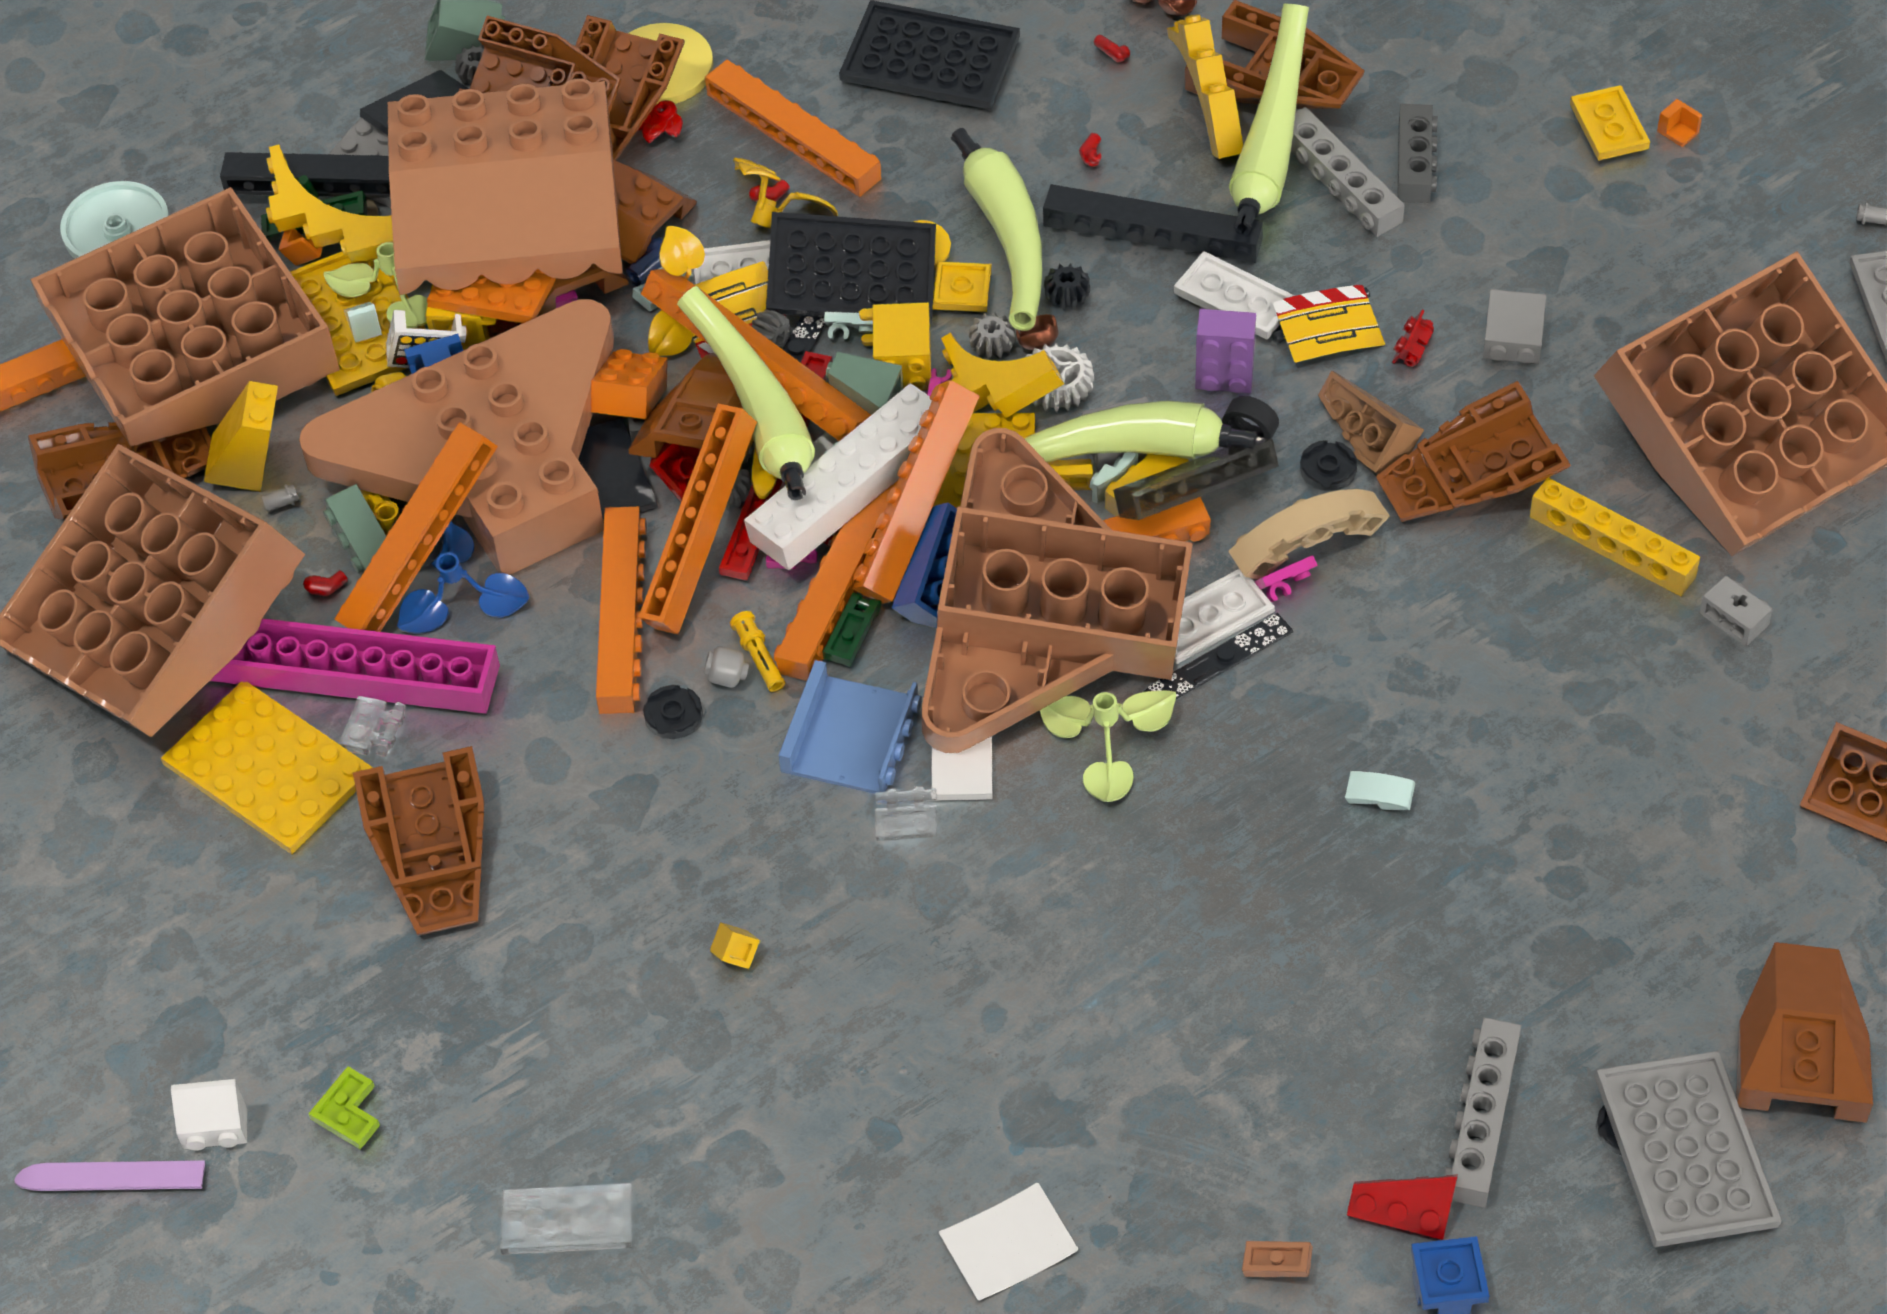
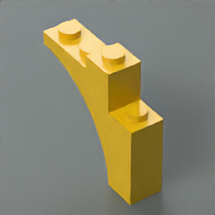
M951 332L941 338L945 346L942 353L947 362L954 366V368L950 369L954 377L952 381L979 395L973 413L990 403L994 411L999 409L1007 418L1064 385L1055 363L1045 350L1021 359L991 361L976 357L965 351Z

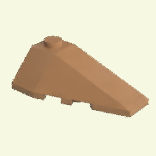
M1334 371L1330 372L1318 394L1332 419L1336 420L1343 430V437L1354 448L1355 451L1353 453L1356 458L1375 473H1381L1404 454L1409 455L1424 431L1423 428L1405 415Z

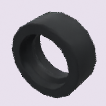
M1238 396L1233 398L1222 417V423L1232 425L1233 429L1257 432L1255 448H1261L1270 443L1279 426V418L1276 412L1260 399L1251 396ZM1243 418H1247V419H1249V420L1255 422L1258 426H1255V425L1250 424L1249 422L1245 421Z

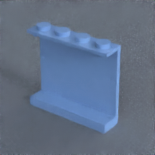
M815 660L778 755L780 771L786 774L884 796L887 786L892 785L896 775V768L894 766L896 761L902 760L905 744L903 743L905 736L910 737L913 714L914 712L918 713L921 707L922 696L918 695L917 683L913 682L911 689L906 694L828 676L826 662Z

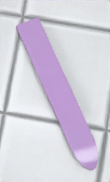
M205 1161L41 1163L22 1169L15 1177V1184L20 1188L34 1191L202 1189Z

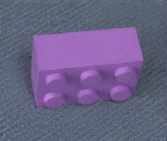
M1211 309L1199 310L1196 338L1195 389L1251 393L1254 371L1256 313Z

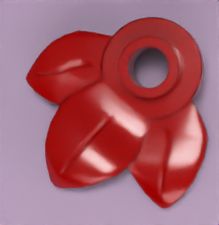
M665 100L653 107L638 130H642L643 137L649 144L664 131L670 136L678 137L682 129L683 120L677 114L675 103Z

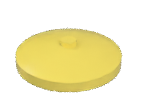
M673 23L650 24L628 33L657 41L659 34L684 39L685 41L667 89L657 103L665 100L672 101L675 104L683 102L695 96L706 86L705 76L713 71V55L710 45L701 34L689 27Z

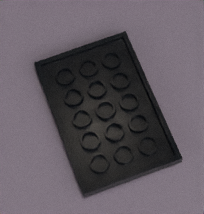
M870 0L840 69L839 79L841 81L991 110L1019 40L1020 28Z
M772 212L766 309L774 310L784 315L825 317V312L859 313L862 309L873 308V305L929 303L931 325L936 224Z

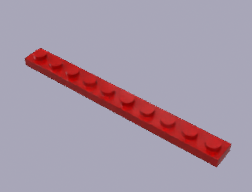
M805 351L801 363L825 381L827 380L826 369L828 363L833 362L832 356ZM800 413L808 428L810 419ZM777 478L774 488L765 499L758 498L753 485L751 486L719 566L720 575L748 580L760 549L750 542L744 519L785 486L782 479Z

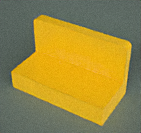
M1068 459L1048 462L1074 491L1092 490L1090 488V481L1093 477L1091 459Z

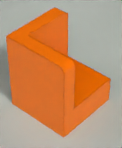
M1676 99L1660 113L1657 132L1677 145L1684 147L1699 134L1702 114Z
M296 229L284 231L278 250L295 266L319 258L323 247L315 248L311 239L307 240Z

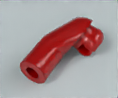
M1101 34L1095 37L1094 45L1114 61L1121 63L1130 57V50L1126 45L1119 47Z
M1091 133L1079 148V154L1083 162L1091 167L1097 166L1102 158L1101 153L1097 154L1096 148L1101 142V137L1096 133Z
M781 179L773 187L767 186L765 198L775 202L778 201L790 189L789 184ZM760 185L749 190V197L752 201L757 202L759 200Z
M339 570L329 578L316 575L308 576L304 579L303 586L311 594L329 596L346 584L348 578L344 572Z

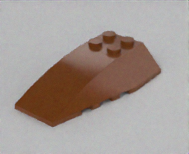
M613 160L621 259L633 264L646 254L652 235L672 215L682 219L696 206L697 201L653 175Z
M1516 381L1465 406L1459 411V415L1451 422L1447 420L1438 427L1439 431L1428 440L1424 438L1417 444V448L1409 455L1404 454L1378 474L1376 479L1401 522L1520 492L1571 467L1559 445L1551 443L1533 414L1530 399L1520 383Z
M108 422V426L94 427V423H83L28 435L37 478L55 519H66L117 444L184 479L206 469L211 444V437L206 427L130 446L115 422Z
M472 746L442 752L444 762L385 774L383 766L352 772L364 830L418 936L479 921L485 803Z

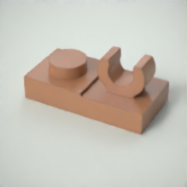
M1246 1241L1242 1272L1245 1277H1309L1313 1247L1310 1242Z

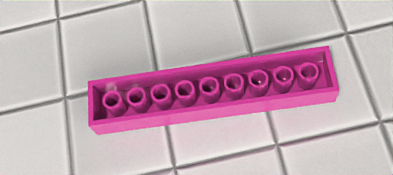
M262 618L257 632L246 641L240 652L210 681L230 684L249 682L255 687L487 714L500 663L495 645Z

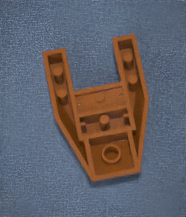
M1234 0L1222 16L1221 39L1256 53L1245 68L1223 60L1226 83L1228 87L1234 89L1236 102L1259 105L1269 74L1281 17ZM1307 27L1304 38L1296 109L1304 107L1307 109H1340L1363 77L1365 70ZM1186 65L1185 90L1197 94L1192 76Z

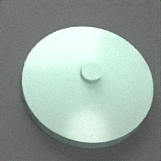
M131 181L108 182L88 189L70 203L62 216L60 232L67 251L76 259L169 216V211L162 196L149 186Z

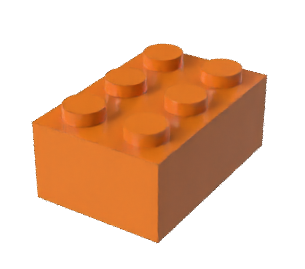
M627 349L613 351L591 380V412L646 419L667 389L668 358L659 357L657 353L651 352L635 354Z

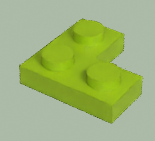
M347 1066L308 1113L310 1120L361 1150L380 1126L378 1119L358 1108L375 1087L373 1081Z

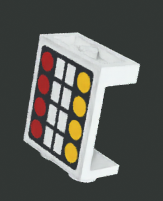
M394 310L386 342L387 367L409 368L404 349L457 333L461 342H465L466 326L461 324V314H455L452 330L445 331L406 328L405 311Z

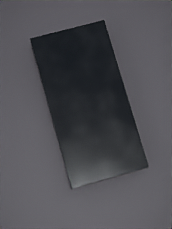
M438 70L361 108L360 117L388 136V102L399 101L403 97L413 94L423 95L426 98L454 96L460 88L464 90L469 88L442 70Z
M622 417L588 427L578 459L597 487L603 523L605 508L639 506L640 513L658 507L657 500L638 455L629 454L632 441Z

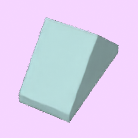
M367 302L344 309L355 343L382 335L373 303Z

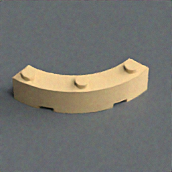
M1348 489L1328 492L1308 499L1297 500L1292 506L1268 518L1248 534L1240 536L1236 544L1228 552L1245 577L1258 580L1269 575L1278 566L1289 559L1287 554L1300 546L1309 548L1330 539L1333 533L1341 531L1345 535L1359 534L1372 536L1390 515L1372 491Z

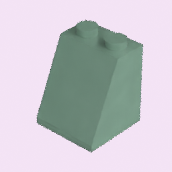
M437 0L428 20L425 60H456V55L462 53V48L470 49L472 44L474 47H479L481 43L478 38L486 16L505 20V16L501 15L502 4L490 0Z
M837 352L834 361L829 362L827 365L826 378L829 379V384L871 415L903 390L901 365Z

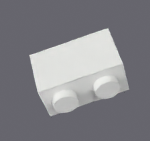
M236 1079L171 1085L176 1134L183 1149L197 1151L205 1147H234L237 1144L247 1143L248 1109Z

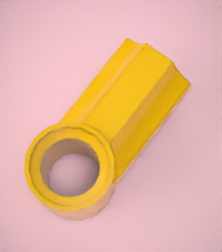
M360 490L387 537L392 524L400 516L397 504L392 502L388 496Z

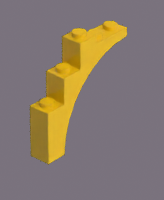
M1200 14L1186 16L1185 20L1176 21L1173 27H1168L1167 33L1168 38L1174 42L1182 54L1192 76L1202 107L1212 155L1220 159L1240 154L1244 145L1234 89L1227 86L1222 54L1215 52L1210 20L1204 17L1201 18Z
M280 145L269 147L271 157L267 158V164L270 174L274 173L276 181L271 182L274 195L268 197L270 207L266 208L269 223H274L278 232L303 227L306 239H311L315 248L340 242L343 255H349L352 264L378 258L376 252L378 246L386 242L393 243L392 215L363 216L344 212L323 203L308 193L294 178Z

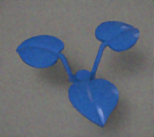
M450 522L443 533L444 544L439 557L432 563L440 574V577L437 579L439 583L437 596L435 597L434 593L427 589H419L409 593L401 604L397 627L401 631L411 634L429 633L441 627L449 614L447 605L440 601L443 597L445 582L454 584L460 581L461 578H465L477 591L482 593L479 598L480 608L486 615L493 618H503L513 614L528 602L529 594L526 587L518 579L505 573L491 574L485 581V588L481 587L466 570H463L461 563L466 562L472 556L474 541L467 531Z

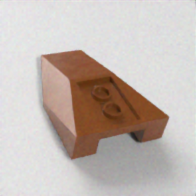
M486 16L478 38L485 48L469 89L487 93L508 91L513 86L519 84H530L539 88L560 86L573 79H585L590 82L605 81L608 111L610 113L621 83V79L558 34Z
M1774 943L1739 1021L1736 1099L1740 1108L1768 1111L1772 1099L1834 1106V1119L1867 1123L1873 1106L1870 1037L1839 949Z

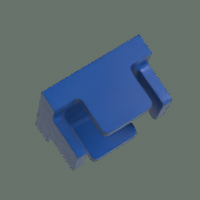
M457 333L406 348L404 351L410 373L413 374L421 368L429 367L462 352L463 348Z
M1477 1236L1411 1244L1413 1260L1412 1280L1417 1305H1422V1310L1437 1309L1436 1314H1470L1473 1304L1489 1303L1490 1296Z

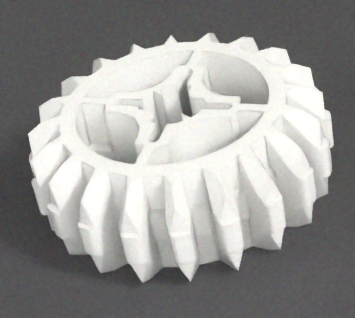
M1057 343L1053 347H1048L1044 344L1043 350L1046 351L1055 363L1064 385L1033 402L1035 408L1043 405L1045 411L1051 407L1057 412L1061 407L1068 411L1071 404L1078 407L1080 400L1086 401L1088 393H1091L1093 389L1094 372L1091 361L1086 357V353L1080 354L1078 347L1070 350L1068 344L1064 347H1059ZM1034 348L1033 354H1036L1042 350Z

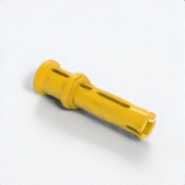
M742 611L730 620V627L740 637V646L744 650L749 651L770 692L779 691L785 686L786 682L764 644L765 634L756 626L754 614L751 611ZM762 658H764V660L766 661L769 670H767L761 660Z

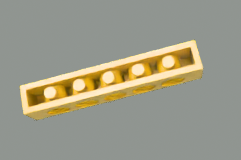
M1547 478L1532 496L1530 518L1682 597L1695 580L1700 556L1553 479Z

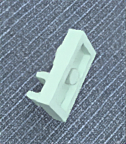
M825 312L824 322L827 326H831L828 330L830 340H834L835 331L840 329L844 331V340L848 341L850 332L847 327H854V329H858L859 333L873 334V321L861 320L859 313Z

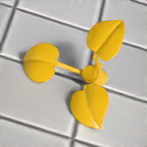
M733 158L735 170L740 169L744 176L758 174L761 177L759 200L750 222L771 229L772 212H782L788 203L794 199L820 204L828 208L835 216H838L836 208L826 200L800 192L790 193L779 208H776L777 202L765 198L768 178L779 182L781 180L776 176V172L747 159Z
M667 226L659 252L661 266L666 272L675 276L683 275L686 272L683 277L688 280L692 274L691 269L699 268L704 262V247L701 241L686 229ZM660 310L650 324L648 350L651 353H657L659 356L679 354L690 345L692 332L663 310Z

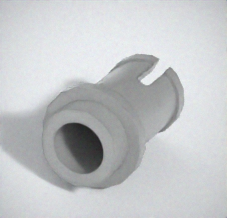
M1865 202L1864 205L1859 204L1856 220L1861 221V224L1870 222L1887 225V208L1869 206L1868 202Z
M284 484V488L261 496L268 513L290 503L295 505V501L300 500L294 484L289 486Z

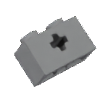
M1725 576L1703 596L1700 614L1747 647L1769 626L1773 608L1763 599L1757 598L1747 591L1740 583L1734 582Z

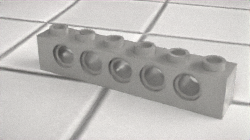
M1306 107L1295 112L1291 152L1295 155L1296 159L1301 164H1304L1312 172L1313 176L1320 180L1328 188L1329 192L1336 196L1344 204L1345 208L1350 213H1353L1361 221L1362 225L1369 229L1376 237L1402 224L1405 204Z
M1483 1017L1481 1029L1475 1028L1471 1047L1477 1048L1476 1056L1469 1055L1466 1074L1472 1075L1470 1084L1463 1083L1460 1102L1466 1103L1464 1112H1457L1454 1130L1460 1131L1458 1140L1452 1139L1448 1157L1454 1159L1453 1168L1446 1167L1444 1175L1458 1174L1452 1201L1486 1208L1522 1025ZM1492 1053L1496 1054L1499 1057L1492 1058L1487 1056L1486 1054ZM1481 1081H1489L1493 1085H1484ZM1475 1109H1485L1487 1113H1479ZM1476 1136L1481 1138L1482 1141H1473L1469 1137ZM1470 1164L1475 1166L1477 1169L1469 1170L1466 1169L1464 1165Z

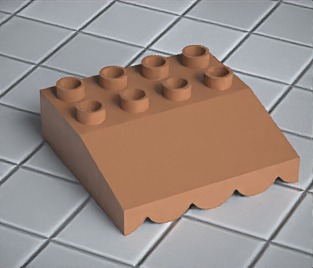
M573 79L560 86L539 88L530 84H519L513 86L508 91L487 93L466 89L457 92L454 96L426 98L423 95L413 94L405 96L399 101L388 102L389 182L394 264L400 295L416 290L424 280L442 289L457 290L474 283L479 275H484L489 280L500 284L519 283L529 278L536 269L558 279L579 276L591 264H596L607 272L623 273L612 137L605 81L590 82L585 79Z
M231 187L30 279L39 304L130 446L219 424L249 381L278 386L276 400L305 386L316 383L331 373L339 371L328 326Z
M1798 251L1620 348L1594 375L1658 474L1731 556L1736 555L1887 467V383Z
M117 444L0 613V647L152 737L240 652L246 641L257 632L261 619L280 591L291 582L294 571L305 556V553L262 519Z

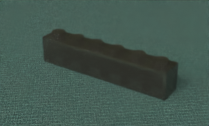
M1257 437L1254 450L1229 446L1228 448L1217 450L1208 455L1116 488L1113 492L1119 517L1140 520L1279 467L1273 439Z

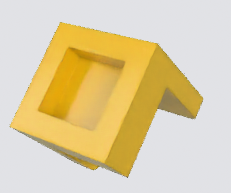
M720 922L710 952L721 961L749 969L760 940L747 930Z

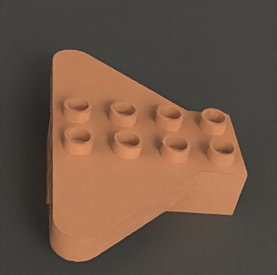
M580 299L567 303L316 417L305 425L299 438L307 469L315 477L349 487L357 484L361 490L409 502L419 483L423 480L435 458L448 441L450 434L455 430L458 423L461 422L498 446L456 512L457 515L464 518L498 573L511 575L604 531L597 487L578 459L593 414L591 412V380L611 355L614 345V333L608 309L603 304L594 300Z
M993 428L983 432L975 439L971 449L961 506L957 507L938 605L937 630L922 703V734L926 742L941 752L959 753L1111 671L1172 680L1193 543L1111 530L1017 432L1006 428Z

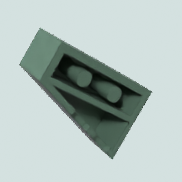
M357 484L326 498V510L323 513L327 522L336 533L340 545L351 556L350 560L357 574H363L372 557L385 540L386 535Z

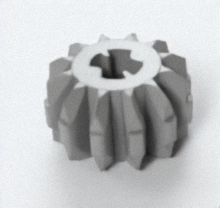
M996 312L993 316H987L984 313L982 319L974 318L973 325L970 326V346L972 350H976L978 357L986 354L988 359L992 355H996L1001 359L1003 353H1010L1012 346L1016 342L1015 328L1008 322L1006 315L998 317Z

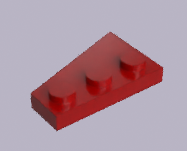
M1458 1174L1442 1177H1416L1414 1179L1356 1181L1353 1184L1347 1216L1443 1240Z

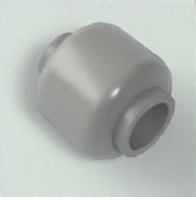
M718 646L714 649V652H708L704 674H708V680L711 683L735 687L739 679H746L749 663L744 662V654L741 651Z

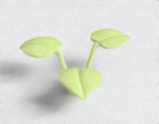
M386 242L378 246L376 250L378 259L374 260V271L365 263L348 264L336 270L324 272L327 284L334 292L341 296L358 297L370 291V282L377 280L380 268L386 275H394L398 288L393 243ZM405 294L400 295L402 301L391 304L387 309V319L390 323L394 310H404L406 328H416L427 324L425 315L428 303L427 298L422 295H414L408 299Z
M1148 691L1137 693L1127 698L1123 705L1121 703L1117 704L1116 697L1108 692L1096 695L1091 706L1083 698L1065 696L1041 709L1040 714L1045 727L1053 735L1061 738L1076 737L1081 732L1082 726L1088 727L1093 717H1095V721L1099 725L1104 727L1107 763L1096 762L1091 764L1083 774V784L1092 796L1103 802H1113L1121 799L1129 792L1134 776L1133 770L1127 762L1118 761L1112 763L1110 727L1117 722L1119 714L1125 721L1132 720L1134 727L1140 731L1151 732L1165 727L1172 716L1176 692Z

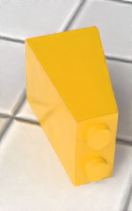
M253 381L247 383L212 434L204 477L205 483L261 492L278 386Z

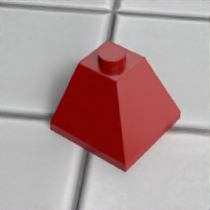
M665 442L657 458H651L649 466L681 502L701 449Z

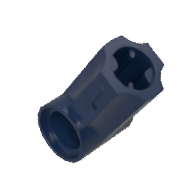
M663 238L654 239L647 247L646 254L626 268L627 276L635 286L645 284L650 271L662 267L659 252Z

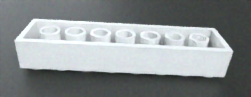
M911 383L809 466L802 479L806 489V495H803L802 499L791 500L788 497L787 488L784 486L744 519L750 542L788 571L899 479L897 476L901 464L908 459L910 454L908 450L909 444L913 437L919 433L921 428L919 425L920 418L929 409L932 402L930 396Z

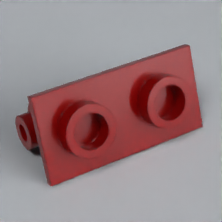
M1422 309L1415 318L1410 316L1402 330L1406 333L1404 337L1401 336L1393 348L1396 352L1392 361L1393 364L1399 358L1408 367H1414L1420 362L1425 350L1424 346L1428 344L1434 332L1433 322L1428 319H1422L1425 310Z

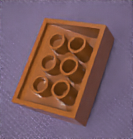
M1836 722L1799 806L1887 842V742Z

